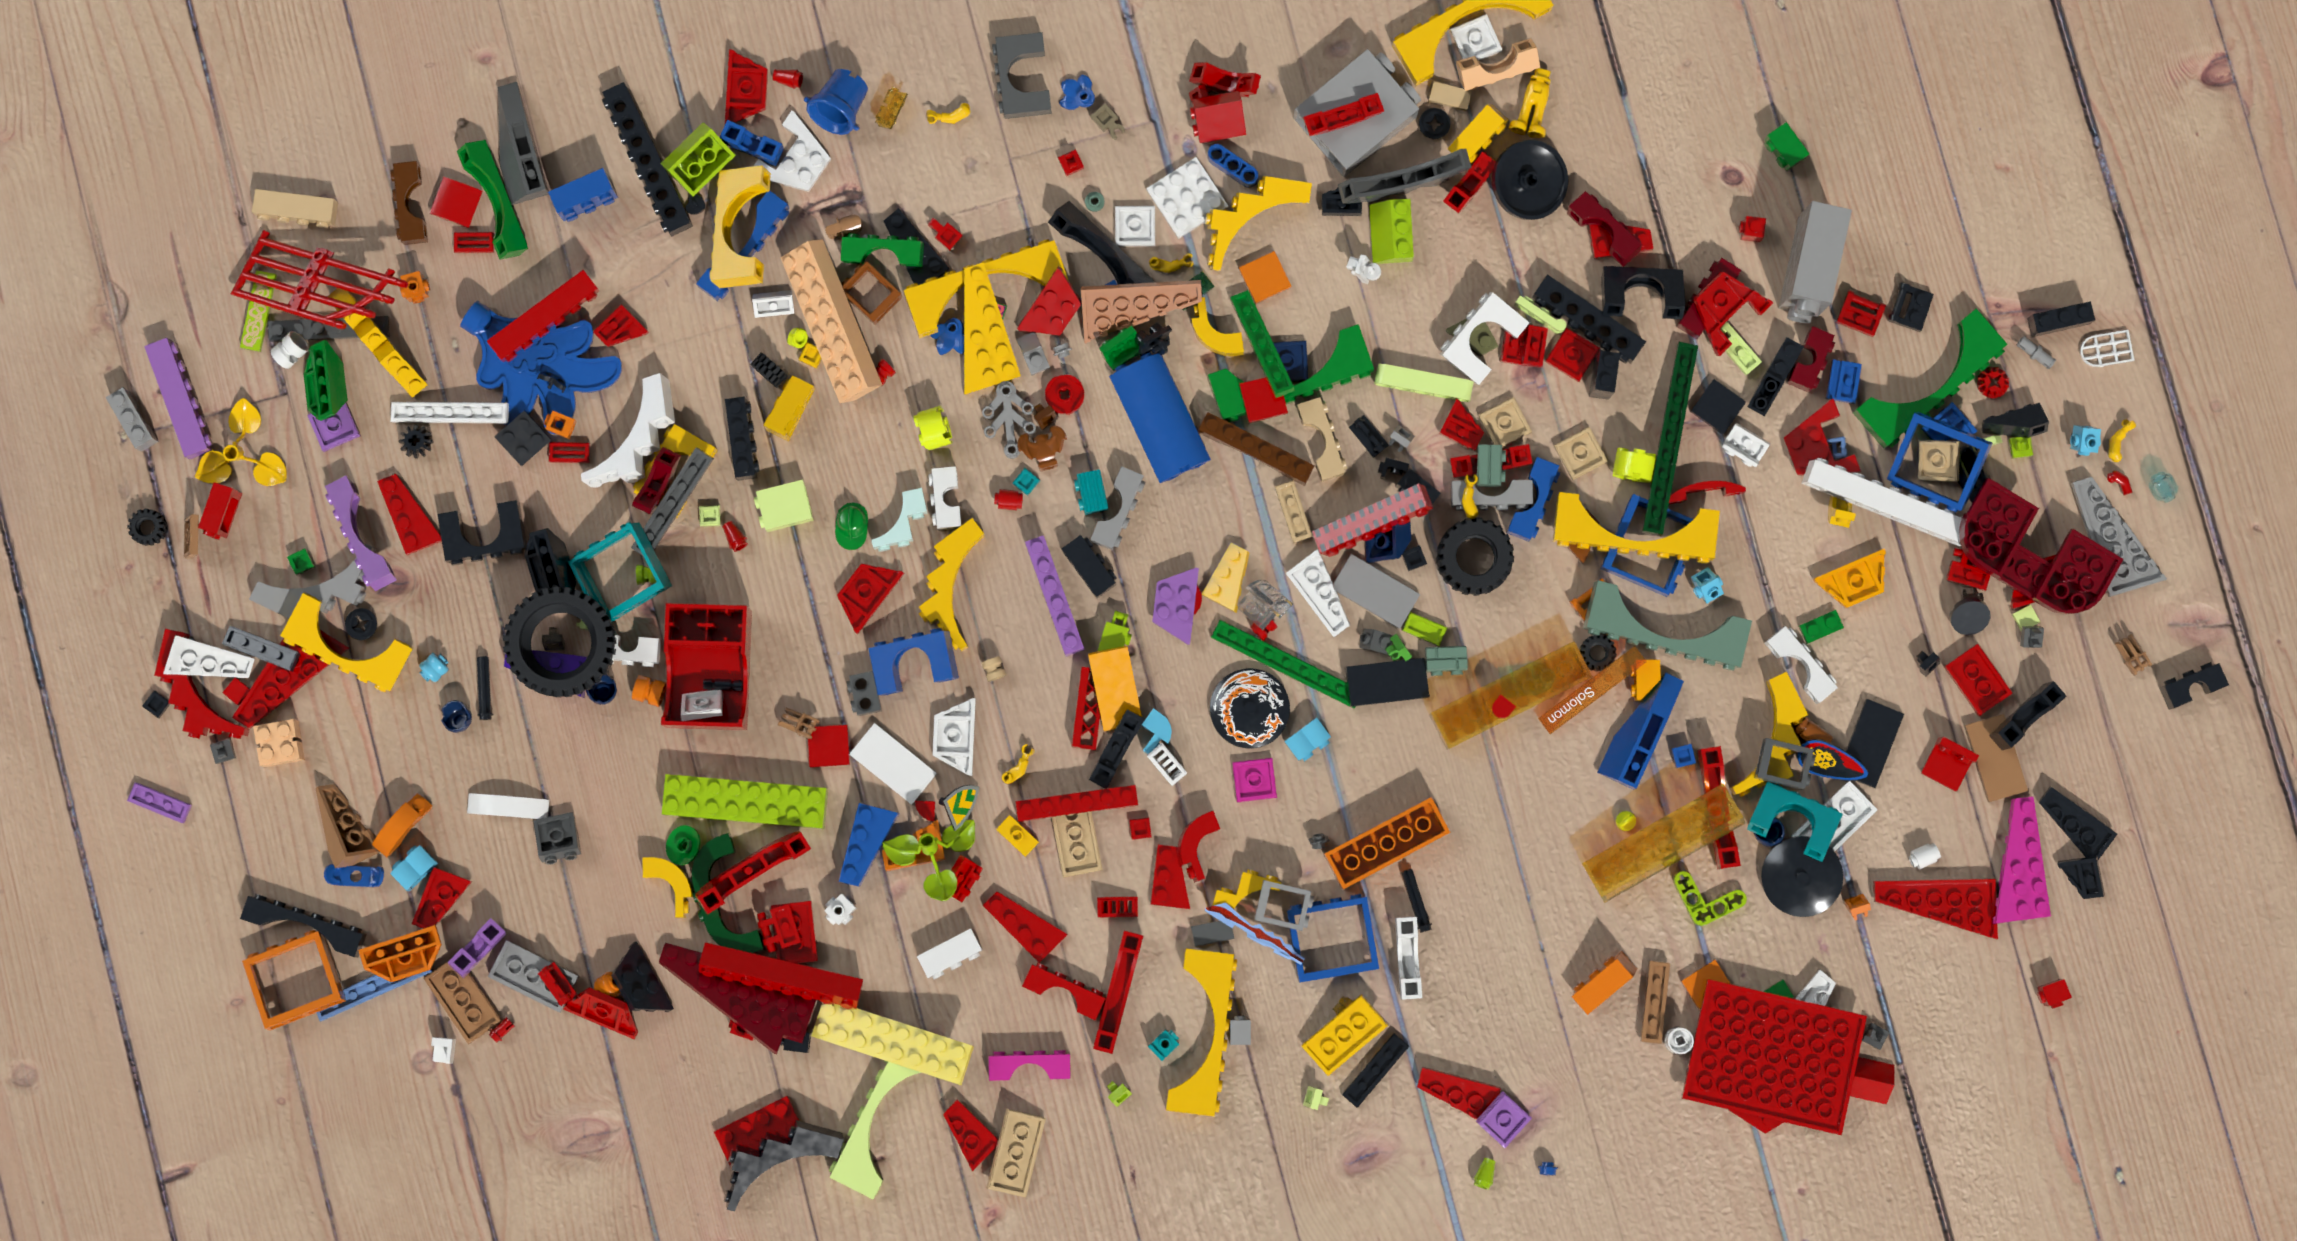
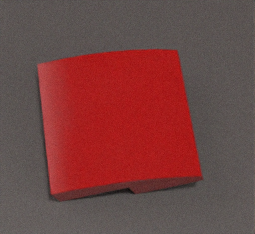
M443 177L429 214L469 228L483 191Z
M1527 325L1518 338H1514L1507 331H1504L1500 362L1543 367L1548 328Z

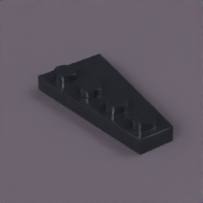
M899 208L883 220L890 236H898L899 240H907V237H918L919 241L924 243L922 267L905 266L913 283L920 285L926 283L925 280L937 277L938 279L949 270V267Z

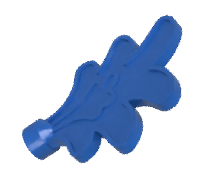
M477 300L467 311L460 324L461 328L478 338L482 347V361L476 374L478 384L486 389H495L503 384L501 403H509L508 424L524 410L530 415L538 395L543 405L544 421L546 416L551 414L552 411L573 418L576 410L574 392L592 393L607 389L619 380L622 373V362L616 356L594 359L578 358V356H581L590 348L594 338L593 327L586 320L563 328H556L557 326L554 324L549 328L550 332L542 338L538 336L532 341V346L526 350H523V348L516 353L517 356L510 362H507V360L502 362L487 343V340L517 318L499 316L492 312V309ZM547 371L552 373L554 377L563 379L567 386L564 393L554 384L551 389H548L547 387L550 382L537 379L539 373ZM557 422L556 427L562 428L563 422Z

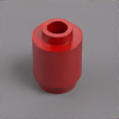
M999 489V493H995L994 505H998V509L1015 511L1022 509L1023 493Z

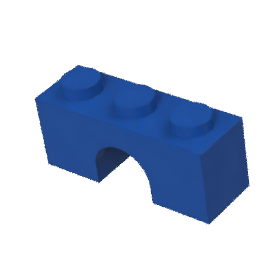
M727 120L719 137L726 145L774 166L777 165L784 150L782 143L766 136H757L749 132L745 127Z

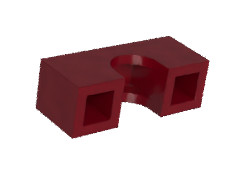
M1814 326L1809 329L1803 346L1804 349L1812 353L1813 363L1811 365H1803L1797 362L1792 369L1787 384L1808 393L1812 389L1817 388L1820 381L1818 374L1820 370L1824 371L1828 360L1825 358L1827 353H1831L1835 346L1833 341L1835 335Z

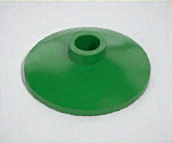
M682 825L670 833L666 842V854L671 862L677 865H686L695 859L701 844L700 836L696 829L688 825Z

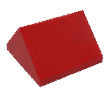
M1858 1057L1850 1096L1887 1104L1895 1086V1065Z

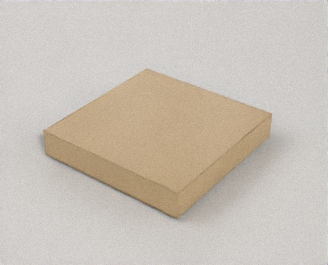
M1514 397L1478 415L1493 445H1502L1503 448L1532 433Z
M1590 427L1554 445L1572 481L1608 462Z
M1919 440L1918 480L1959 481L1960 441Z

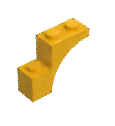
M1247 869V873L1242 872L1236 895L1232 894L1233 890L1221 887V891L1216 890L1211 911L1220 913L1225 918L1230 919L1232 914L1230 911L1214 905L1227 903L1234 909L1245 896L1261 890L1263 880L1282 883L1278 882V877L1267 875L1266 878L1258 876L1259 872ZM1270 888V890L1280 891V889Z

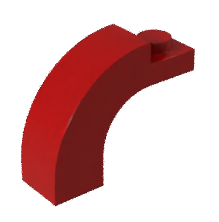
M1197 62L1193 65L1189 82L1198 86L1205 85L1206 88H1210L1214 92L1224 94L1239 91L1241 97H1249V95L1257 93L1261 75L1257 73L1230 72L1207 62Z
M1483 151L1464 177L1452 188L1443 202L1457 213H1460L1493 172L1496 160Z
M1214 810L1191 821L1183 830L1178 841L1177 858L1179 866L1188 865V868H1186L1187 874L1190 879H1193L1194 883L1205 879L1197 857L1198 844L1204 836L1220 830Z

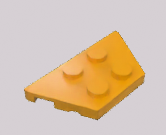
M1885 548L1818 576L1813 581L1845 608L1884 592Z

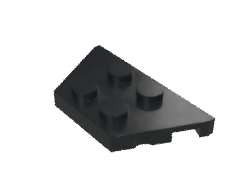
M635 941L629 946V950L611 974L630 1011H672L674 1008L640 946Z

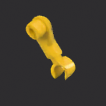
M962 103L953 112H942V114L936 113L933 110H927V121L930 124L936 123L937 120L955 124L969 116L970 106L968 103Z
M1187 253L1182 259H1176L1171 262L1152 257L1149 260V265L1153 270L1171 273L1181 269V266L1184 265L1192 267L1193 261H1185L1187 258H1192L1193 255Z
M2124 419L2121 422L2123 427L2118 429L2109 439L2108 457L2113 462H2119L2122 459V454L2120 453L2121 441L2126 437L2128 431L2136 427V423L2133 420Z
M1475 474L1473 476L1474 482H1470L1468 475H1466L1464 479L1466 488H1464L1462 505L1466 517L1475 519L1479 514L1473 499V485L1478 480Z
M1028 744L1022 746L1023 754L1019 758L1017 765L1002 774L1001 779L1006 784L1013 783L1025 774L1029 763L1028 758L1035 752L1034 748L1031 749L1029 754L1025 752Z

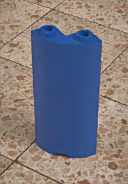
M1149 352L1141 356V360L1128 366L1123 364L1115 368L1116 372L1109 377L1159 483L1173 480L1186 471L1199 468L1210 461L1211 458L1162 355L1159 353L1152 355Z

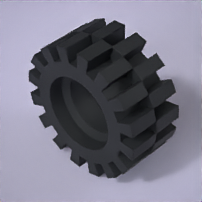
M762 352L750 364L776 388L788 377L780 367Z
M147 508L137 510L138 513H133V518L128 520L130 525H127V528L130 530L128 533L134 541L145 546H153L154 543L158 544L160 539L165 538L164 533H167V529H165L167 523L160 513ZM145 520L153 521L155 526L154 531L149 535H144L140 530L141 523Z
M1602 634L1588 637L1579 648L1580 661L1591 671L1607 669L1614 663L1617 655L1614 642ZM1600 645L1604 648L1605 657L1602 660L1597 661L1591 657L1590 650L1593 646Z

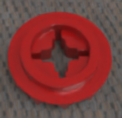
M1988 367L1979 374L1977 386L1984 396L1999 398L2009 388V377L1999 367ZM1990 377L1992 379L1999 377L1997 381L1998 387L1994 385L1988 388L1991 383Z

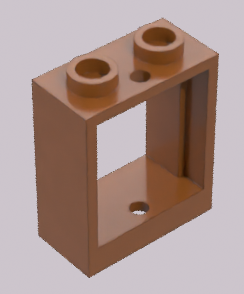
M866 262L864 265L862 263L859 264L854 270L855 274L850 279L847 277L841 285L847 300L869 321L876 325L901 300L902 294ZM868 272L891 293L872 313L866 310L848 293Z

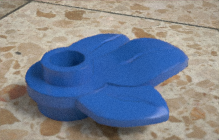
M1082 74L1078 81L1074 79L1062 81L1061 88L1065 96L1059 102L1061 107L1074 110L1079 106L1083 108L1090 107L1094 103L1095 95L1091 90L1092 82L1089 77ZM1087 95V98L1083 100L1082 97Z
M950 318L945 324H938V333L930 335L932 338L938 339L936 343L938 353L944 355L954 348L958 353L963 354V323L957 318ZM954 324L956 330L952 332L950 327Z

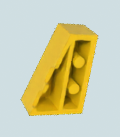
M793 375L785 381L782 388L783 392L780 397H777L774 408L763 425L767 432L788 442L815 391L813 385Z

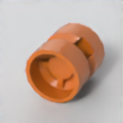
M638 675L633 688L632 699L639 702L647 700L648 704L660 707L664 699L667 683L656 679L652 682L651 678Z

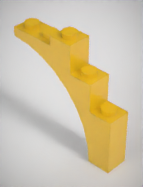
M1263 176L1257 186V191L1260 192V195L1236 193V196H1233L1231 208H1234L1233 212L1210 209V213L1207 212L1205 224L1208 225L1207 229L1215 230V234L1212 233L1210 245L1213 248L1207 260V265H1210L1209 270L1221 271L1223 258L1231 240L1238 230L1252 217L1265 209L1279 204L1309 203L1312 183Z
M339 288L327 296L353 305L358 302L349 291ZM355 313L343 317L380 364L412 398L428 385L371 318Z
M973 518L934 545L936 550L934 555L939 562L944 560L945 563L926 576L929 580L926 583L932 592L937 591V594L920 605L919 609L921 612L918 613L925 623L929 621L932 625L938 620L937 626L942 628L943 631H950L953 648L955 650L959 648L961 652L968 648L962 638L955 621L953 588L964 558L973 546L985 536Z
M1786 671L1766 681L1774 711L1771 739L1801 746L1790 723H1793L1794 726L1800 724L1803 717L1807 716L1808 713ZM1773 746L1767 775L1790 780L1789 778L1794 775L1783 754L1785 753L1786 756H1789L1796 751ZM1755 768L1744 780L1731 787L1730 790L1733 796L1739 794L1742 797L1751 792L1749 788L1755 785L1760 788L1766 785L1767 781L1754 778Z

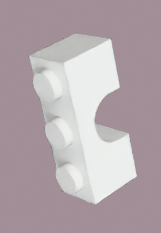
M956 466L932 469V474H929V485L934 488V494H930L931 506H935L936 513L932 514L933 526L937 525L938 530L958 529L962 526L960 507L948 506L943 500L947 491L958 489Z
M614 635L617 644L614 647L616 653L612 657V664H614V661H622L621 665L634 666V662L642 663L641 666L654 667V664H659L661 640L659 638L638 637L636 649L631 652H624L621 648V637Z

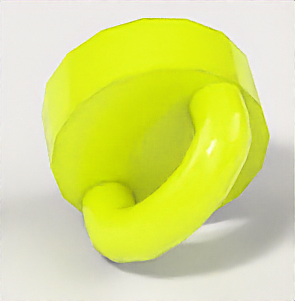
M793 328L787 338L788 345L795 348L804 347L808 340L807 332L801 328Z
M1622 811L1616 816L1615 822L1620 830L1629 831L1634 828L1636 817L1629 811Z

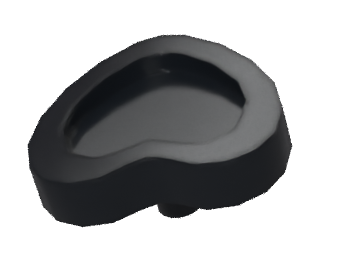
M698 194L694 197L689 196V203L686 205L687 213L697 215L703 212L706 206L702 197Z

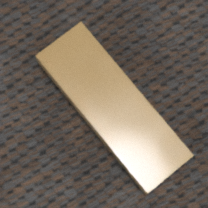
M1294 480L1275 486L1293 543L1312 538L1313 536Z

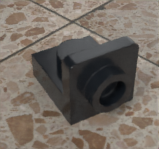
M1386 457L1385 462L1381 461L1378 473L1381 474L1380 479L1385 478L1387 469H1391L1390 472L1396 475L1406 474L1409 463Z

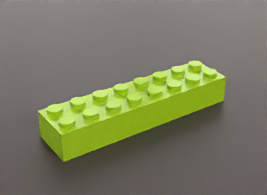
M665 774L662 815L825 829L828 789Z

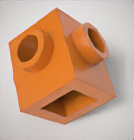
M420 271L400 276L402 280L408 282L407 288L400 287L403 298L406 297L409 302L417 304L425 301L424 298L429 297V282L427 279L424 280V276Z

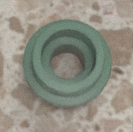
M1091 192L1086 196L1085 206L1088 210L1097 212L1104 207L1105 200L1102 194ZM1093 198L1099 201L1096 205L1091 203Z

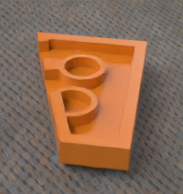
M938 820L912 834L918 842L919 838L925 833H930L934 838L937 837L938 840L942 841ZM937 844L938 850L934 854L936 862L945 860L943 846ZM922 849L919 854H915V861L906 866L895 864L888 858L885 851L882 850L886 871L932 863L930 855L924 854Z

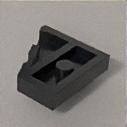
M1337 187L1336 190H1330L1322 194V216H1362V202L1343 204L1339 187Z
M2097 856L2057 862L2058 867L2062 868L2068 876V880L2077 888L2078 893L2083 899L2105 896Z

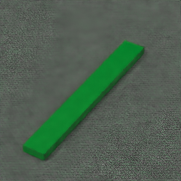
M1219 620L1211 636L1212 639L1350 707L1347 682Z

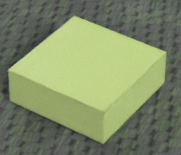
M720 505L699 506L701 527L721 526Z
M2031 605L2012 614L2021 632L2022 626H2034L2040 623Z

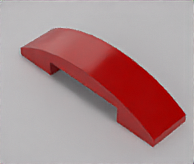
M1375 93L1325 112L1319 111L1304 116L1303 120L1309 136H1315L1372 118L1383 113L1384 108L1379 94Z
M1529 444L1503 449L1506 450V462H1502V470L1533 464ZM1478 454L1450 458L1453 478L1477 475Z
M1727 481L1698 482L1673 493L1670 496L1669 505L1684 503L1687 500L1686 494L1722 489L1723 497L1744 494L1746 487Z

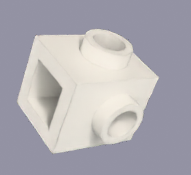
M840 894L837 898L832 897L825 904L827 908L824 911L827 913L826 919L831 924L837 923L841 925L843 923L846 925L853 918L851 914L857 907L844 894ZM839 907L842 908V913L840 915H838L836 912L837 908Z

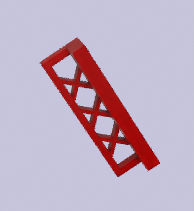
M1081 667L1072 748L1096 750L1100 710L1098 703L1090 707L1086 702V696L1091 692L1096 694L1095 687L1093 688L1088 681L1089 673H1092L1090 667ZM1088 685L1091 688L1089 692H1087ZM1085 704H1086V706L1089 708V710H1087L1086 712H1085ZM1097 706V712L1095 713L1093 709ZM1091 711L1096 720L1094 724L1088 727L1084 722V716ZM1084 725L1086 727V730L1082 732ZM1095 726L1094 734H1093V732H1092L1090 729ZM1087 731L1093 736V745L1081 744V737Z

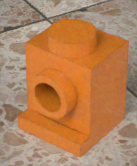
M555 411L548 414L544 421L547 431L569 440L577 423L575 419ZM559 421L563 422V427L560 429L556 427Z

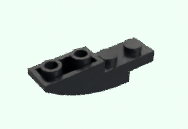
M1788 337L1785 338L1747 406L1748 408L1765 417L1802 352L1803 345Z

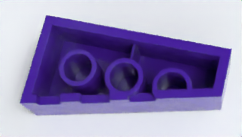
M532 650L537 662L545 669L555 673L573 671L587 659L585 656ZM505 659L504 667L510 669L511 667ZM583 691L582 694H579L577 696L584 698L585 691Z

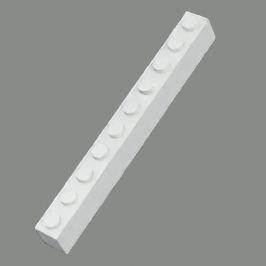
M1817 458V460L1809 461L1801 484L1961 547L1959 527L1962 518L1956 516V512L1949 509H1938V505L1927 501L1923 503L1919 501V497L1911 494L1903 495L1901 490L1890 487L1888 489L1883 487V483L1877 480L1868 481L1864 479L1865 476L1862 474L1846 472L1847 469L1842 466L1835 465L1833 467L1828 465L1829 462L1827 460Z

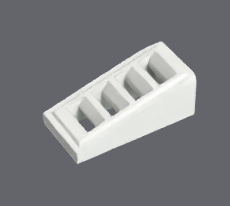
M1160 743L1146 755L1171 786L1187 774L1163 743ZM1163 750L1164 753L1155 760L1153 757ZM1166 756L1169 757L1163 764H1158ZM1172 761L1174 764L1164 771L1163 768ZM1177 767L1178 770L1169 777L1168 774Z

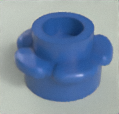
M1542 1162V1166H1538L1540 1168V1175L1556 1176L1558 1167H1554V1163Z

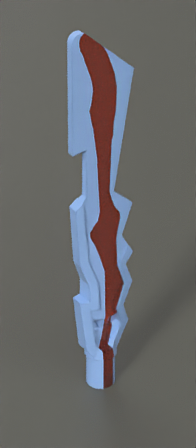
M1227 903L1205 908V911L1232 929L1234 925L1247 932L1248 938L1263 946L1272 948L1274 953L1286 959H1291L1300 965L1303 963L1305 958L1294 952L1292 945L1285 944L1283 939L1274 936L1273 932H1266L1261 924L1252 926Z

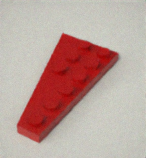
M320 629L323 639L333 651L342 655L350 649ZM282 640L279 645L301 653L293 672L268 662L232 718L251 729L329 666V664L321 661V656L315 653L309 655L302 651L303 647L297 644L291 646Z
M1996 879L1873 881L1874 902L1998 940L1997 923L1993 924V917L1996 916L1997 906H1995Z

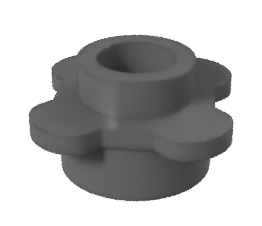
M1322 833L1315 834L1312 838L1308 839L1312 849L1326 848L1328 846L1327 842L1330 841L1328 836H1324Z

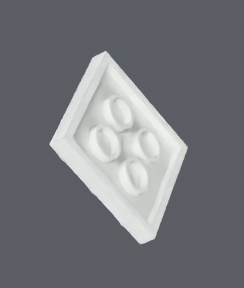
M1197 157L1146 188V191L1178 239L1205 223L1207 212L1210 213V209L1225 210L1228 208L1227 203Z

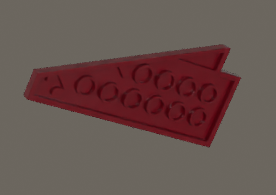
M665 942L659 958V964L772 1053L778 1054L783 1038L803 1043L816 999L806 1000L799 995H785L781 991H768L756 985L746 986L739 981H725L721 977L705 976L699 972L701 952Z

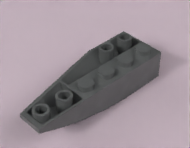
M518 82L498 87L500 169L509 200L512 205L549 195V190Z

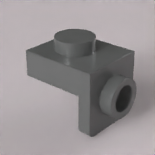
M1364 629L1360 636L1359 648L1389 655L1385 649L1392 645L1390 638L1393 635L1375 629Z

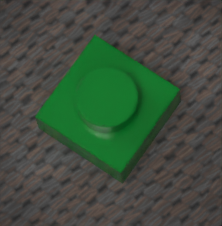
M306 548L287 557L295 575L315 567Z

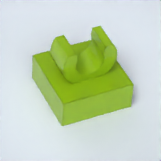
M2031 437L2009 439L2012 459L2033 456Z
M1113 1081L1107 1085L1112 1092L1108 1098L1116 1107L1132 1095L1123 1083L1119 1087Z

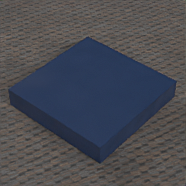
M1306 341L1273 342L1291 382L1307 380Z

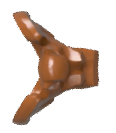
M1052 426L1049 428L1052 434L1050 439L1048 434H1039L1034 438L1032 437L1034 443L1029 441V434H1022L1017 442L1018 451H1022L1030 460L1036 458L1039 462V471L1041 472L1057 468L1058 463L1055 459V453H1061L1064 439L1067 440V435L1061 427Z

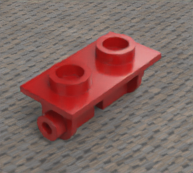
M555 962L545 966L538 973L560 1006H563L578 995Z

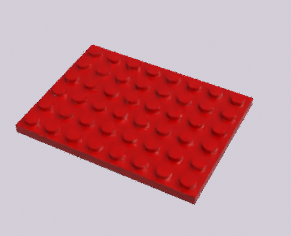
M1707 979L1681 1098L1842 1136L1867 1016Z

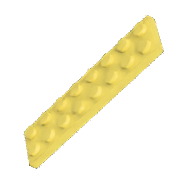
M822 1003L811 1035L812 1037L958 1085H962L974 1048L972 1045L858 1008L845 1009L833 1003L830 1005Z

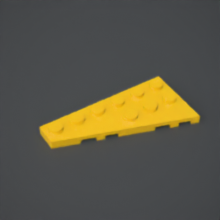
M984 262L964 268V395L1021 376Z

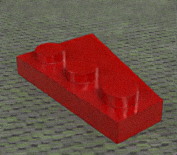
M1588 225L1594 259L1612 257L1609 254L1612 245L1610 234L1601 226ZM1625 225L1632 235L1635 234L1641 240L1642 247L1640 252L1652 251L1654 249L1650 229Z

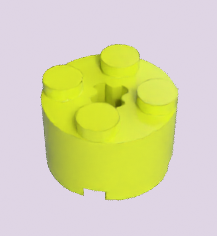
M941 405L920 411L917 415L913 416L916 427H919L921 434L918 435L921 446H924L929 451L953 443L950 440L952 433L947 416L942 417L941 412H944Z
M1617 448L1613 477L1623 480L1625 478L1631 479L1634 482H1652L1656 454L1645 453L1646 451L1641 449H1634L1631 452L1626 448Z

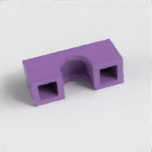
M490 918L480 928L475 937L448 961V965L464 979L506 935V932Z

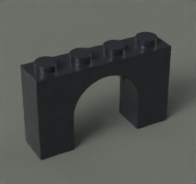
M1603 267L1601 277L1603 316L1623 317L1625 292L1633 287H1647L1654 290L1661 298L1662 319L1683 318L1685 295L1682 269Z
M514 500L497 503L500 532L497 538L486 546H474L467 541L464 534L462 516L459 511L438 514L445 561L454 566L463 564L464 560L471 559V562H478L487 556H491V559L503 557L504 553H510L511 555L522 554V550H526L527 543L520 502Z

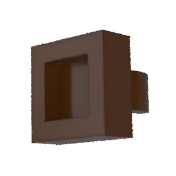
M1039 403L1034 407L1037 414L1033 417L1041 430L1058 419L1050 405L1044 408Z

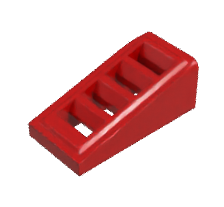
M1097 897L1098 918L1138 917V897ZM1104 901H1108V913H1104ZM1112 901H1116V913H1112ZM1120 901H1124V913H1120ZM1128 901H1132V913H1128Z

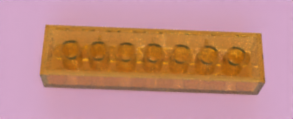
M1575 641L1431 712L1429 716L1443 744L1449 750L1593 676ZM1500 694L1516 706L1512 713L1503 719L1495 717L1492 713V704Z
M1721 784L1583 862L1582 865L1603 902L1606 903L1744 825L1745 820L1725 785Z

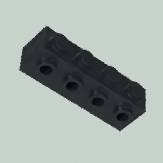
M745 396L725 399L735 478L737 481L755 479L760 469L759 462L755 460L754 453L757 452L756 441H752L751 434L754 433L753 421L749 419V413H752L750 401L747 402Z

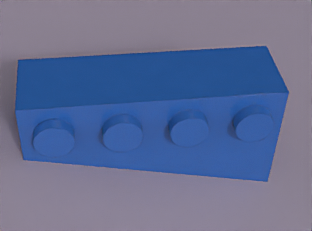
M859 803L839 882L858 887L861 886L899 813Z

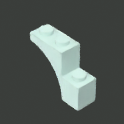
M922 488L902 492L903 506L900 517L886 534L872 539L874 550L878 549L879 552L890 550V546L898 545V547H905L910 545L909 542L913 541L909 518L912 517L913 520L924 518V514H928Z

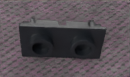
M1365 415L1361 418L1359 417L1349 426V429L1373 458L1389 446Z

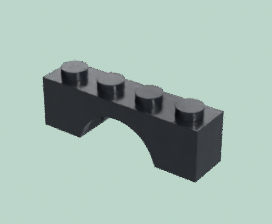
M2054 681L2044 683L1989 736L2001 750L2012 748L2025 736L2026 730L2041 716L2054 709L2066 697V694Z

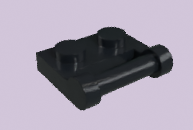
M1899 283V292L1892 314H1889L1887 321L1921 332L1934 294L1912 287L1906 283ZM1909 293L1911 298L1903 319L1899 315L1906 294Z

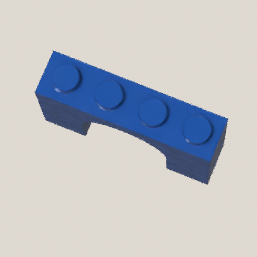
M942 628L930 630L931 634L915 633L912 634L910 639L898 637L893 639V643L886 644V641L874 643L875 647L868 648L877 694L885 696L903 692L899 674V661L903 654L912 648H919L927 654L934 682L941 683L959 679L950 631H943Z

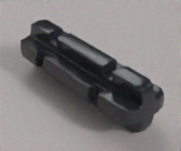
M705 678L703 680V689L712 690L714 688V690L731 691L733 689V691H742L743 681Z

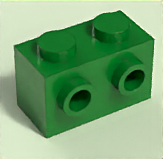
M1787 122L1772 131L1764 139L1767 150L1775 154L1778 165L1782 169L1785 168L1786 171L1799 164L1809 155V152Z

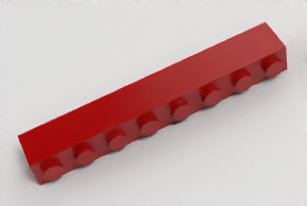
M706 942L699 962V972L708 977L717 976L725 981H739L746 986L756 985L768 991H781L785 995H799L806 1000L816 999L824 1004L830 1005L833 1003L840 1005L845 1009H857L863 987V979Z

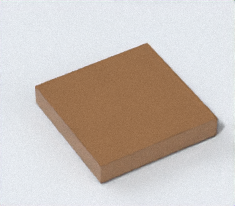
M191 514L185 519V559H192L198 555V514Z

